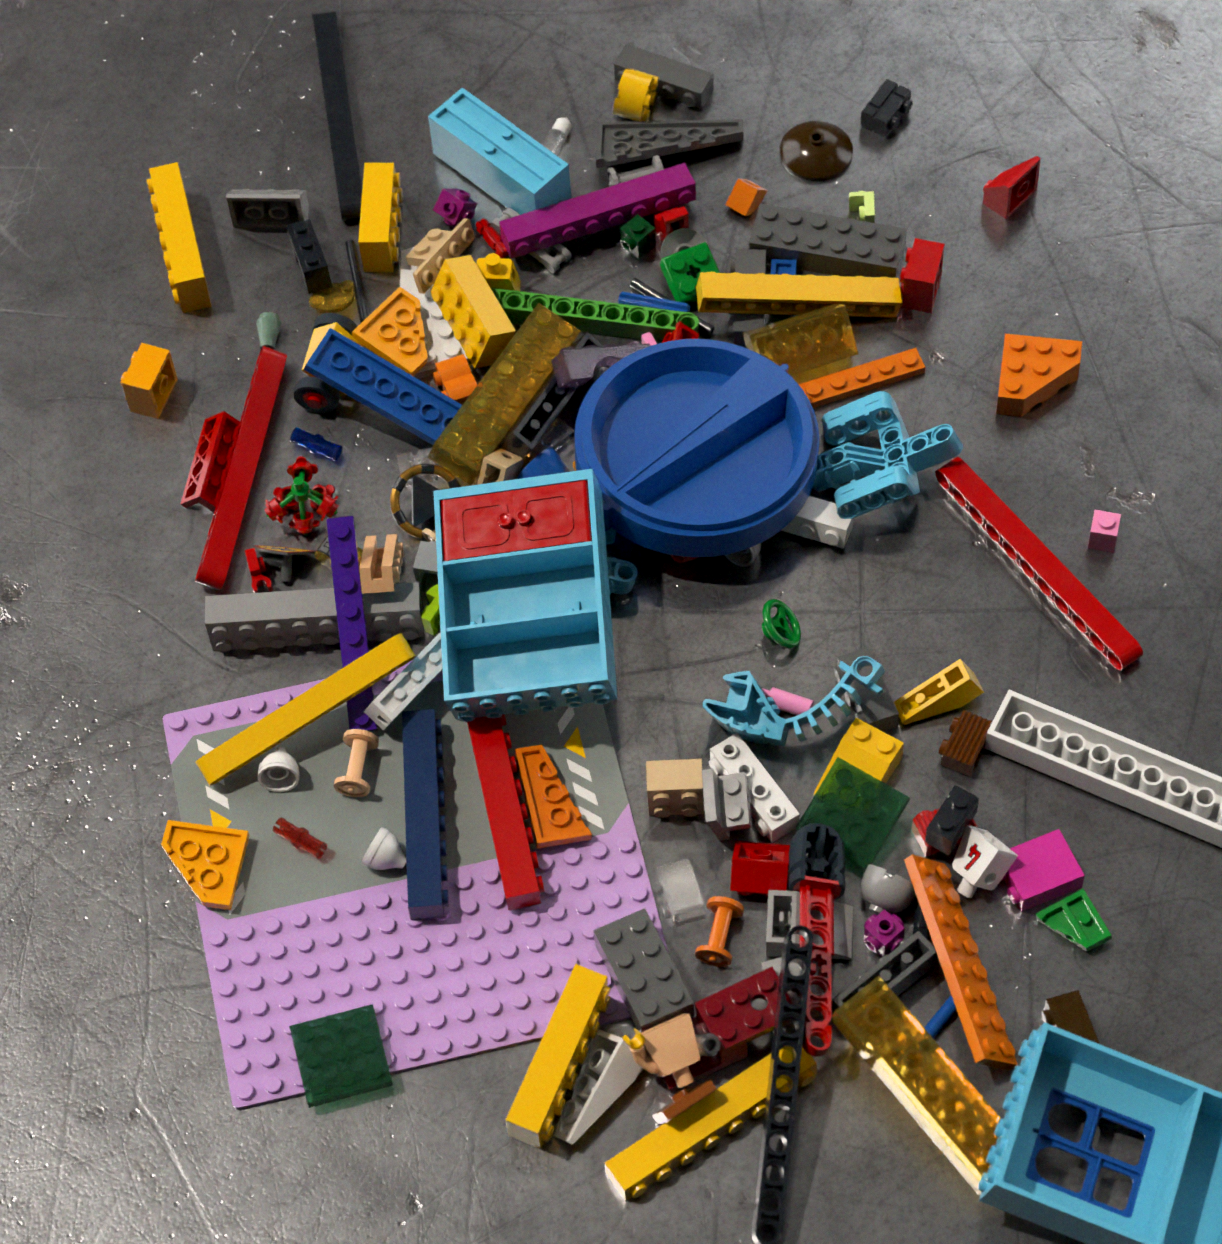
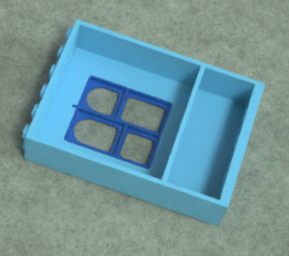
M1045 1022L1037 1031L1032 1030L1029 1039H1024L1019 1050V1056L1022 1057L1020 1066L1017 1065L1011 1076V1082L1014 1083L1012 1093L1008 1092L1002 1108L1006 1110L1004 1119L998 1121L994 1135L998 1136L996 1146L992 1145L987 1155L986 1162L990 1165L988 1172L983 1173L978 1185V1190L982 1191L979 1201L1086 1244H1222V1093ZM1061 1103L1070 1104L1087 1113L1079 1142H1073L1060 1137L1050 1128L1048 1115L1052 1107ZM1099 1119H1108L1144 1135L1145 1141L1137 1165H1130L1093 1149L1092 1142ZM1052 1147L1086 1160L1088 1168L1081 1191L1074 1192L1043 1179L1035 1166V1158L1038 1152L1043 1148ZM1101 1168H1107L1131 1178L1132 1187L1124 1210L1116 1209L1094 1199L1093 1193Z

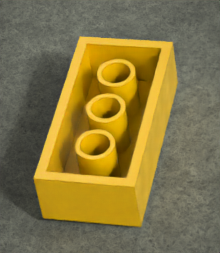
M364 163L358 240L364 272H393L394 262L399 260L396 242H400V228L397 227V223L401 222L399 203L403 202V191L400 188V173L395 172L394 163Z
M471 255L445 259L430 292L432 299L437 303L443 318L448 322L455 338L461 344L466 357L471 361L474 368L500 364L516 332L515 328Z

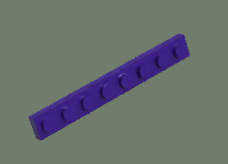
M353 516L326 519L343 668L369 652ZM373 685L346 702L349 730H378L377 724L364 713L366 708L374 701Z

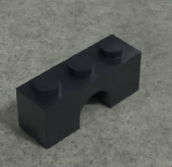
M307 219L286 225L291 248L297 263L299 262L308 294L333 288L328 265L311 220Z

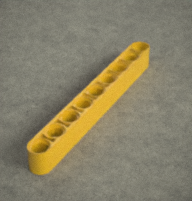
M399 633L211 750L195 763L209 786L214 785L409 663L416 655L403 634Z

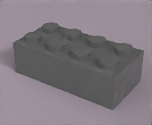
M645 908L593 930L595 946L640 1033L681 1014H689L691 1018L694 1017V1002Z

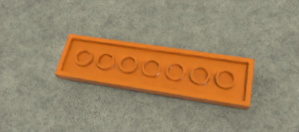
M912 854L904 859L975 1063L1010 1070L1018 1065L1015 1058V1049L1007 1036L1005 1021L999 1014L996 996L990 989L987 971L981 964L978 946L972 939L969 921L963 914L960 896L954 889L951 871L945 863Z

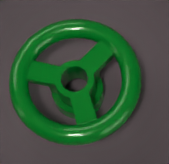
M777 599L768 600L764 604L762 611L764 621L762 623V631L764 635L771 641L775 640L782 647H796L801 639V630L795 614L784 602ZM776 607L777 613L771 618V608ZM786 617L788 618V620H789V622H790V624H791V626H792V630L790 629V627H789V625H788V622H787V620H786Z

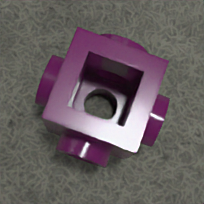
M443 188L433 211L444 217L443 221L456 227L464 218L472 220L478 203L470 198L471 195L464 190Z
M885 909L878 915L873 914L864 924V942L866 946L881 958L887 954L889 955L904 940L905 927L902 920L895 914L890 915Z

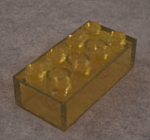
M840 303L742 333L747 349L770 359L778 366L787 364L790 376L859 354L846 305Z

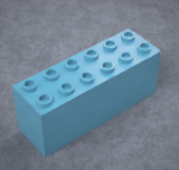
M461 88L428 116L433 154L506 208H512L521 215L572 199L569 164L464 88Z

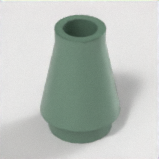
M264 312L259 315L256 321L260 349L262 346L275 350L281 321L278 314Z

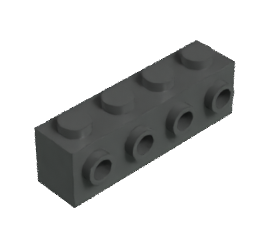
M919 931L910 938L904 939L893 952L883 956L872 969L862 973L851 986L837 993L833 999L832 1014L852 1034L936 965L937 952L935 947Z

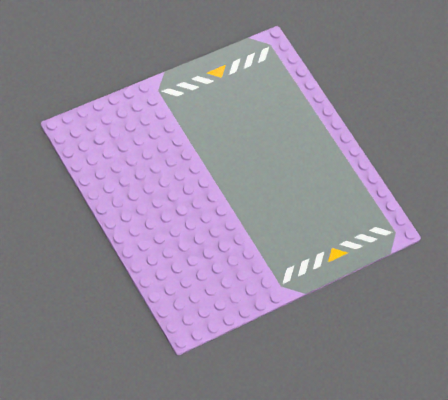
M413 660L373 685L374 700ZM443 669L407 705L403 711L435 709L436 719H441L442 735H438V743L443 745V759H438L439 767H443L444 783H439V788L445 794V807L440 808V814L445 815L446 832H441V840H446L447 856L442 857V865L447 864L448 881L443 882V890H448L449 906L444 907V917L411 920L408 910L407 863L403 869L390 868L385 870H375L361 863L367 849L381 827L388 829L396 836L406 857L402 712L384 730L377 725L378 730L369 731L378 736L379 745L374 750L366 751L361 779L369 783L370 791L365 797L345 796L337 792L333 787L335 779L347 775L352 749L343 742L344 732L349 730L346 702L214 785L209 786L195 763L211 750L324 679L169 713L163 716L181 822L246 830L250 835L231 910L205 907L195 895L230 1094L235 1109H245L541 1040L575 964L603 974L608 978V987L611 988L609 994L611 1001L605 1013L601 1012L598 1022H600V1026L631 1019L595 946L593 930L645 908L667 952L668 949L603 704L586 703L578 708L563 706L556 707L555 710L547 712L532 710L524 715L505 714L507 725L502 726L503 733L509 732L512 745L511 749H507L508 756H514L517 772L513 773L514 780H520L523 795L518 796L519 804L525 803L528 819L523 820L525 828H531L534 843L529 844L530 852L536 851L539 868L534 869L536 877H542L545 892L540 893L541 904L509 911L467 722L456 720L444 702ZM543 745L558 772L557 775L561 783L567 788L571 801L575 807L577 806L582 815V821L589 828L592 834L591 840L537 849L515 757V749ZM277 747H284L287 753L295 759L299 767L300 776L297 786L286 792L267 790L258 781L260 762L268 754L273 753Z

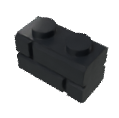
M887 79L862 110L861 126L869 131L873 130L874 133L882 137H886L890 130L895 131L899 125L900 117L903 114L907 115L912 107L913 102L911 101L910 89L901 85L898 86L897 83Z
M954 785L948 798L945 799L926 828L925 842L950 855L965 832L967 825L970 824L977 813L979 798Z

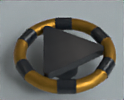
M419 464L405 470L395 481L390 495V507L397 524L408 534L420 539H426L422 535L424 529L417 528L416 526L435 516L433 491L439 489L416 475L435 474L443 478L450 488L461 487L457 478L452 473L434 464ZM411 478L412 524L408 522L400 508V493Z

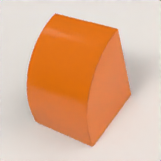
M738 178L725 205L744 216H749L758 208L768 190L748 179Z

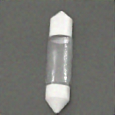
M558 118L542 144L557 156L567 140V135L572 128L569 119Z

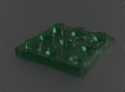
M837 757L797 824L796 830L813 823L832 827L843 840L845 858L867 869V866L869 864L872 865L910 798Z
M373 1004L289 1026L309 1108L393 1086Z

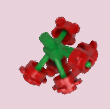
M300 456L296 458V462L293 465L287 467V473L292 475L294 479L293 484L283 489L276 487L273 490V495L276 498H273L271 501L266 499V508L264 510L268 518L272 521L278 520L282 524L284 522L282 520L283 517L288 514L286 509L296 511L300 508V512L293 515V521L289 522L288 525L289 528L297 529L298 533L305 534L311 532L313 527H318L320 521L314 520L312 512L305 511L304 502L309 499L311 508L317 509L316 513L322 516L320 520L323 521L326 517L332 518L333 515L338 513L339 505L335 503L338 496L336 495L333 499L332 495L335 492V488L331 484L327 486L316 484L312 489L309 488L307 482L312 479L313 474L318 472V466L309 463L305 457Z

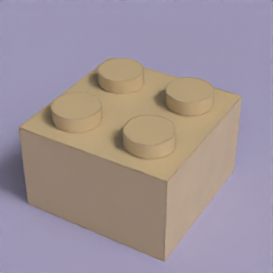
M702 759L646 761L649 816L665 818L670 815L692 817L697 814H704Z

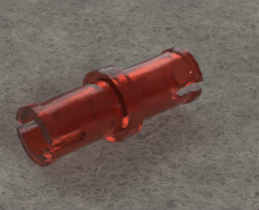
M283 817L276 821L275 824L280 827L274 826L273 832L290 841L291 846L296 849L302 848L317 859L324 855L325 852L320 849L326 850L327 843L310 835L309 830L304 827L299 828Z

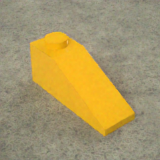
M959 659L894 701L902 723L906 725L963 707L983 694L984 691L975 673Z

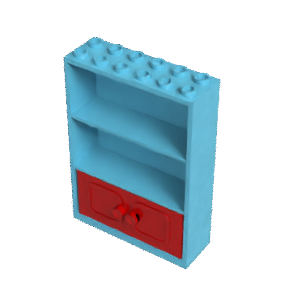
M593 469L433 491L444 702L455 719L462 722H470L478 717L499 718L502 714L509 713L524 715L532 710L547 712L555 710L556 707L578 708L586 703L607 704L610 700H617L602 490Z

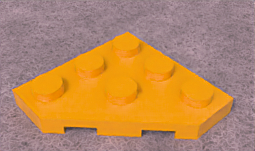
M402 287L394 291L352 331V336L363 346L412 376H415L427 364L428 356L425 347L420 300Z
M168 820L161 843L167 856L203 906L231 910L250 837L249 832L246 830Z

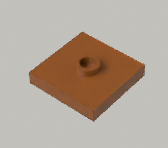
M709 1080L699 1084L689 1092L684 1088L671 1097L672 1103L652 1116L657 1124L671 1121L715 1092L716 1087Z

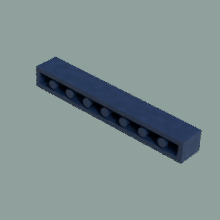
M435 709L402 711L408 910L411 920L444 917V907L449 906L448 890H443V882L448 881L447 864L442 865V857L447 856L446 840H441V832H446L445 815L440 814V808L445 807V794L439 788V783H444L443 767H439L438 759H443V745L438 743V735H442L441 719H436Z

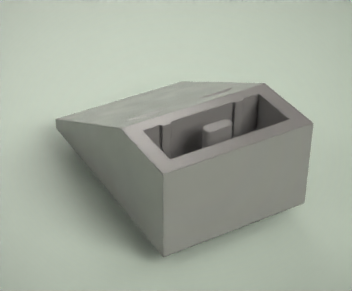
M769 890L766 956L782 957L785 936L793 927L800 926V892ZM835 901L834 956H831V959L851 960L853 906ZM810 911V914L814 919H824L823 914L820 911ZM794 934L792 935V942L797 947H800V935ZM813 934V943L823 945V939L819 935Z

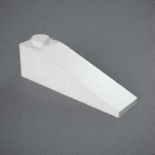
M599 1029L595 1038L590 1037L586 1046L589 1048L587 1057L573 1086L572 1098L565 1103L554 1134L556 1138L572 1145L635 1081L638 1074L643 1070L642 1067L635 1063L629 1046L623 1041V1038Z

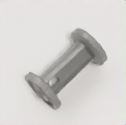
M658 155L653 156L651 166L618 175L613 167L608 168L609 187L664 170L660 157Z

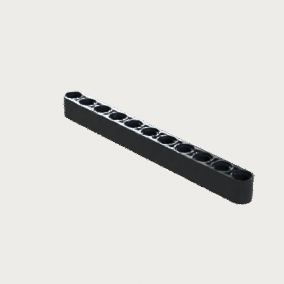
M336 11L312 14L342 221L360 219L362 183Z
M802 925L793 927L783 941L752 1225V1239L755 1244H777L781 1239L783 1231L813 949V934L810 929ZM792 935H801L805 939V946H795L792 942ZM789 964H799L802 968V975H792L788 968ZM786 992H795L799 997V1003L797 1005L789 1004L785 998ZM784 1020H790L795 1024L796 1032L794 1034H788L783 1030L782 1023ZM781 1049H787L792 1053L793 1060L791 1063H784L780 1059L779 1051ZM778 1078H784L789 1082V1092L783 1093L777 1089L776 1080ZM775 1107L785 1110L787 1115L785 1122H778L774 1119L773 1109ZM771 1137H779L782 1140L784 1147L781 1152L771 1149L769 1144ZM769 1166L779 1169L780 1179L774 1182L768 1179L766 1170ZM765 1196L775 1198L777 1202L775 1211L770 1212L764 1208L763 1199ZM762 1226H769L773 1230L774 1237L771 1242L764 1241L761 1238L760 1229Z

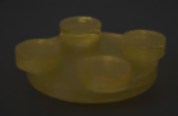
M350 280L332 283L333 288L313 293L309 299L310 307L323 314L338 313L347 309L354 301V283Z

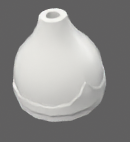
M277 747L273 753L268 754L260 762L258 781L265 789L273 792H286L297 786L300 776L299 767L295 759L287 753L284 747Z
M381 827L367 849L361 863L375 870H385L390 868L403 869L407 861L396 836L388 829Z

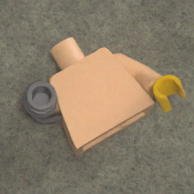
M681 1014L641 1033L634 1028L635 1035L631 1040L626 1035L623 1036V1041L629 1046L637 1065L650 1074H657L658 1076L664 1077L672 1073L678 1088L694 1082L688 1067L689 1065L698 1062L700 1056L716 1055L720 1049L719 1039L713 1033L695 1035L689 1014Z

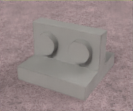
M713 768L702 770L706 823L718 840H729V831L751 828L748 777L746 773L741 772L717 776Z

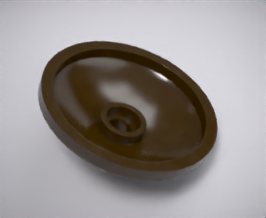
M808 121L794 126L784 135L780 144V158L784 167L794 176L807 181H825L837 177L847 169L853 157V145L848 134L839 126L825 121Z

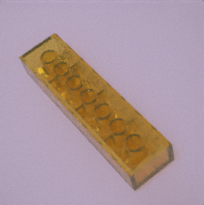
M538 303L435 441L428 458L471 486L480 474L483 458L498 450L501 441L575 343L581 331Z
M878 976L834 1012L831 1021L980 1196L982 1191L978 1190V1185L983 1173L988 1172L990 1164L986 1162L991 1146H996L998 1136H995L994 1133L1001 1118L882 978Z

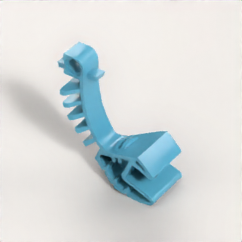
M868 656L858 657L851 666L840 661L839 668L845 672V675L833 690L809 710L788 719L778 716L780 713L779 707L775 705L772 697H766L750 671L724 675L723 679L730 687L727 702L705 699L703 707L722 728L733 735L738 733L742 739L749 742L754 741L758 744H767L769 742L771 745L785 746L788 731L792 728L795 729L799 741L807 740L802 725L809 722L817 735L823 733L815 720L823 713L833 727L838 725L836 719L828 710L834 704L848 717L851 711L840 697L846 693L858 706L862 702L861 696L850 686L854 680L877 695H881L884 690L876 685L885 670L880 663ZM871 666L873 670L870 675L861 676L859 675L861 668Z

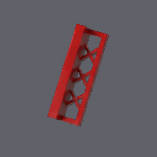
M225 411L204 420L180 503L185 508L200 503L212 512L215 510L240 422Z

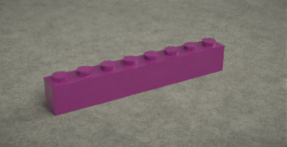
M683 163L499 221L501 239L511 259L523 256L543 248L629 222L637 214L644 217L695 201L696 183L686 164Z

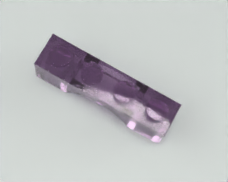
M636 341L622 346L612 343L597 348L596 345H588L582 349H574V347L563 348L551 360L559 389L582 387L593 377L596 366L610 368L624 357L649 347L650 343L639 344Z

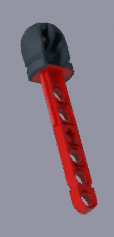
M819 823L807 824L800 828L792 837L789 849V891L800 892V925L810 929L812 934L819 935L824 942L823 945L813 943L802 1043L805 1052L814 1057L824 1055L832 1041V1026H828V1023L832 1018L831 956H834V900L839 899L845 891V848L843 840L832 827ZM807 866L810 869V873L822 875L824 871L828 872V879L805 876ZM810 911H820L823 914L824 919H814L811 916ZM800 935V947H804L805 939ZM813 961H817L818 966L821 967L818 971V975H815L816 964H814ZM810 986H820L823 989L824 995L817 996L813 994ZM810 1011H819L822 1013L824 1020L815 1021L810 1016ZM817 1036L821 1038L824 1046L815 1047L810 1042V1037Z

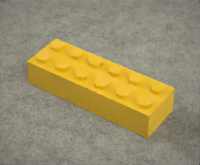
M178 162L149 168L151 178L146 180L149 193L151 194V203L155 213V221L160 235V243L164 253V261L168 270V279L175 305L180 304L183 313L212 307Z
M575 964L506 1118L508 1136L541 1149L544 1141L549 1142L555 1127L552 1125L555 1115H561L566 1100L563 1099L567 1089L572 1090L577 1079L576 1067L578 1063L583 1064L589 1051V1048L586 1047L590 1037L595 1038L600 1026V1022H598L601 1012L605 1013L609 1007L611 988L608 987L607 976Z

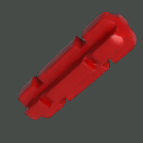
M485 218L477 221L476 230L480 235H483L484 240L494 251L496 250L495 253L501 259L509 256L501 236L490 226L489 221Z

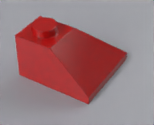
M1035 156L1000 173L994 180H989L983 188V204L1003 218H1008L1037 190L1041 158Z

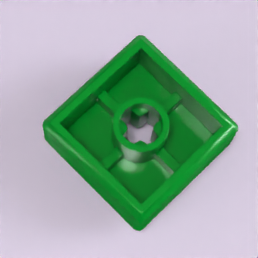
M706 242L666 256L660 262V268L675 301L687 304L697 301L696 286L700 272L720 273ZM688 272H696V278H693L692 275L688 276Z

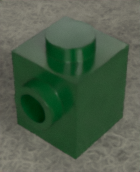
M638 214L620 228L621 247L637 260H640L656 247L655 227Z

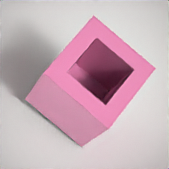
M1094 510L1088 543L1089 549L1114 553L1121 514Z

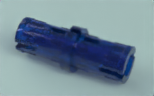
M296 427L290 436V442L309 449L310 453H319L334 461L340 458L343 451L341 445L334 444L325 440L320 434L314 435L299 427Z

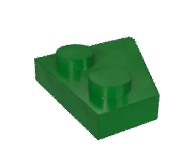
M1084 889L1036 913V918L1039 922L1086 952L1112 939L1111 933Z

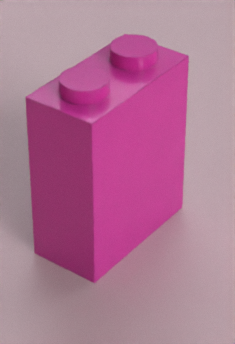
M1060 829L1010 848L1018 856L1001 881L1004 880L1006 882L1008 896L1013 904L1017 903L1021 912L1082 888L1085 875Z

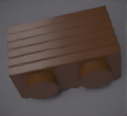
M963 710L960 718L955 717L951 723L949 732L952 735L950 739H944L939 748L938 754L942 755L941 765L972 777L985 750L987 731L993 721Z

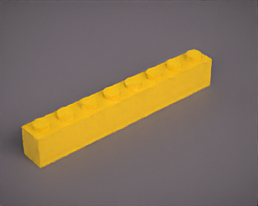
M700 272L696 286L698 311L705 313L897 317L902 304L899 278L885 276L846 277L838 275L815 276L812 274L774 275L764 273Z
M802 1045L798 1086L804 1087L814 1080L817 1074V1063L811 1055L805 1052ZM781 1049L779 1051V1057L784 1063L792 1062L793 1055L789 1050ZM771 1054L717 1088L715 1092L671 1121L664 1123L604 1163L605 1172L626 1201L630 1197H639L647 1190V1186L656 1180L658 1182L665 1180L670 1176L674 1168L680 1164L682 1166L689 1164L695 1159L696 1154L704 1148L709 1150L716 1146L720 1138L725 1134L737 1132L743 1127L745 1121L751 1117L757 1118L764 1114ZM778 1078L776 1080V1087L780 1092H789L790 1084L786 1079Z

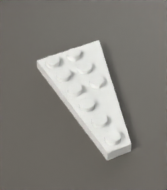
M412 247L402 250L400 287L420 300L421 319L423 320L424 340L428 356L427 364L414 376L420 379L432 375V372L436 371L435 363L462 354H464L468 364L469 361L448 322L443 318L437 303L432 299L430 292L433 285L425 294L418 292L413 273L419 266L408 265L406 256L414 249Z

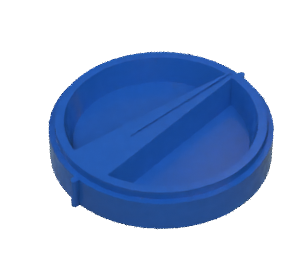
M681 339L655 344L638 350L606 370L591 386L584 397L575 425L576 471L593 469L602 490L605 531L612 528L623 537L638 545L665 554L684 557H713L739 552L758 545L788 525L803 508L811 493L817 472L819 452V429L815 412L803 389L788 374L789 366L787 364L778 366L759 353L728 342L709 339Z

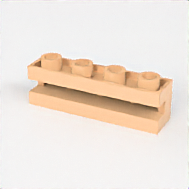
M397 534L386 536L384 548H377L376 535L366 536L360 563L362 594L394 592L396 582H400L404 550L403 542H398Z

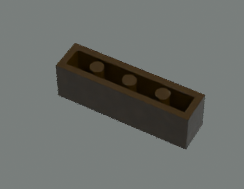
M1079 990L1046 999L1044 1010L1041 1011L1043 1022L1100 1044Z

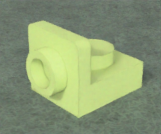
M874 191L849 193V211H859L860 221L875 223Z

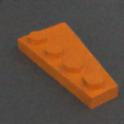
M543 745L515 749V757L537 849L591 840L592 834L589 828L582 821V815L577 806L575 807L571 801L569 792L565 785L561 783L557 775L558 772Z

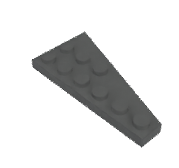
M743 119L598 122L596 168L648 159L656 155L664 156L744 140Z

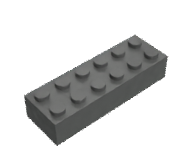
M760 203L749 240V249L766 250V264H771L772 259L797 260L796 269L846 277L885 276L898 278L906 247L907 229Z

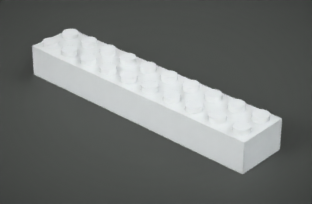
M1008 690L987 731L985 749L1222 848V777L1017 692Z

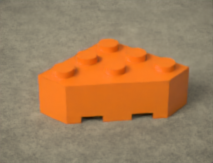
M1005 334L996 414L1022 417L1030 412V408L1039 402H1045L1057 394L1058 390L1065 385H1071L1077 381L1082 341Z

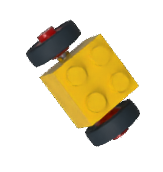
M324 313L319 315L314 322L313 334L302 371L309 377L298 380L293 394L295 401L309 411L316 413L332 412L338 406L340 396L346 395L305 371L304 368L329 328L364 347L352 336V331L357 325L348 317L336 313Z

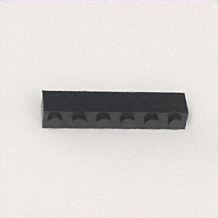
M588 332L579 338L568 350L499 445L506 451L522 458L531 452L606 350V347Z

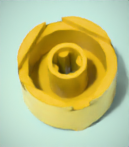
M625 69L619 82L618 97H615L613 114L633 121H648L650 115L649 106H654L657 98L656 88L659 77L634 69Z

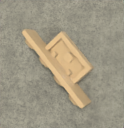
M464 218L453 231L431 229L406 256L408 265L419 266L413 273L419 293L425 294L435 283L445 259L459 257L473 242L475 235L469 219Z

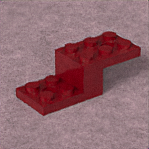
M772 966L695 1002L696 1016L691 1018L695 1035L713 1033L719 1039L720 1049L716 1055L700 1056L698 1062L688 1066L694 1082L747 1057V1043L774 1030L779 978ZM786 992L785 998L787 1002L793 1005L792 1001L790 1000ZM756 999H763L768 1003L767 1007L763 1010H755L751 1004ZM784 1020L783 1023H782V1026H784V1025H786V1024H788V1023H790V1022H792V1021H790V1020ZM672 1073L664 1077L662 1076L670 1093L680 1089Z

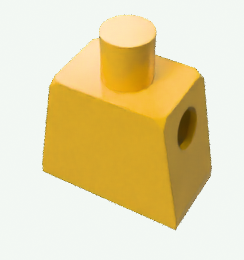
M495 253L488 254L485 258L477 259L476 265L490 288L520 291L521 280L513 260L500 259L499 255Z

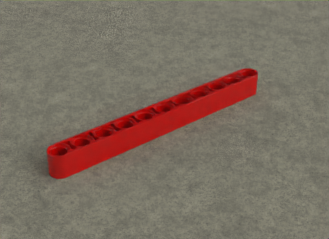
M262 346L257 358L195 578V582L218 590L222 589L227 576L287 359V354Z
M955 457L935 471L939 484L1113 667L1121 671L1143 656V650L1138 641L960 457Z

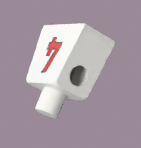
M967 825L952 864L953 869L963 877L957 891L966 897L972 898L977 887L994 890L1018 855L987 830Z

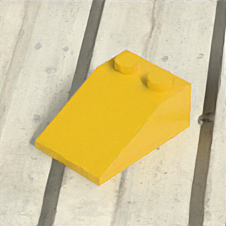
M855 718L841 739L814 791V796L862 821L902 760L904 742Z

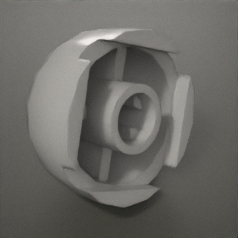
M869 864L860 884L863 898L871 904L869 910L879 914L885 909L889 913L896 914L908 908L916 896L913 884L901 876L886 873V869Z

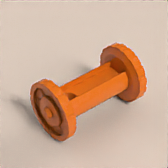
M714 896L709 898L707 902V909L715 914L708 945H701L696 948L695 957L700 962L710 966L727 967L732 962L731 953L724 950L731 919L743 916L744 906L732 898Z

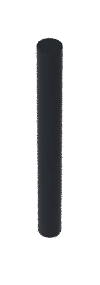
M347 240L345 247L360 323H362L369 316L355 242L354 240Z
M634 278L630 283L632 288L645 296L670 300L637 278ZM698 317L699 330L709 336L712 335L715 327Z

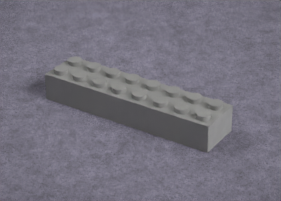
M419 582L395 584L394 592L363 594L368 641H387L399 633H402L407 640L425 637V629L421 620L424 606ZM334 588L205 596V627L213 650L227 652L231 649L255 650L260 647L282 648L291 645L305 647L311 644L324 643L334 645L340 642Z

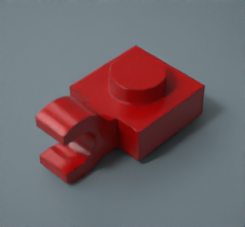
M255 548L244 550L252 578L253 593H259L258 588L260 586H267L268 591L273 592L271 580L261 574L266 572L263 557H257Z

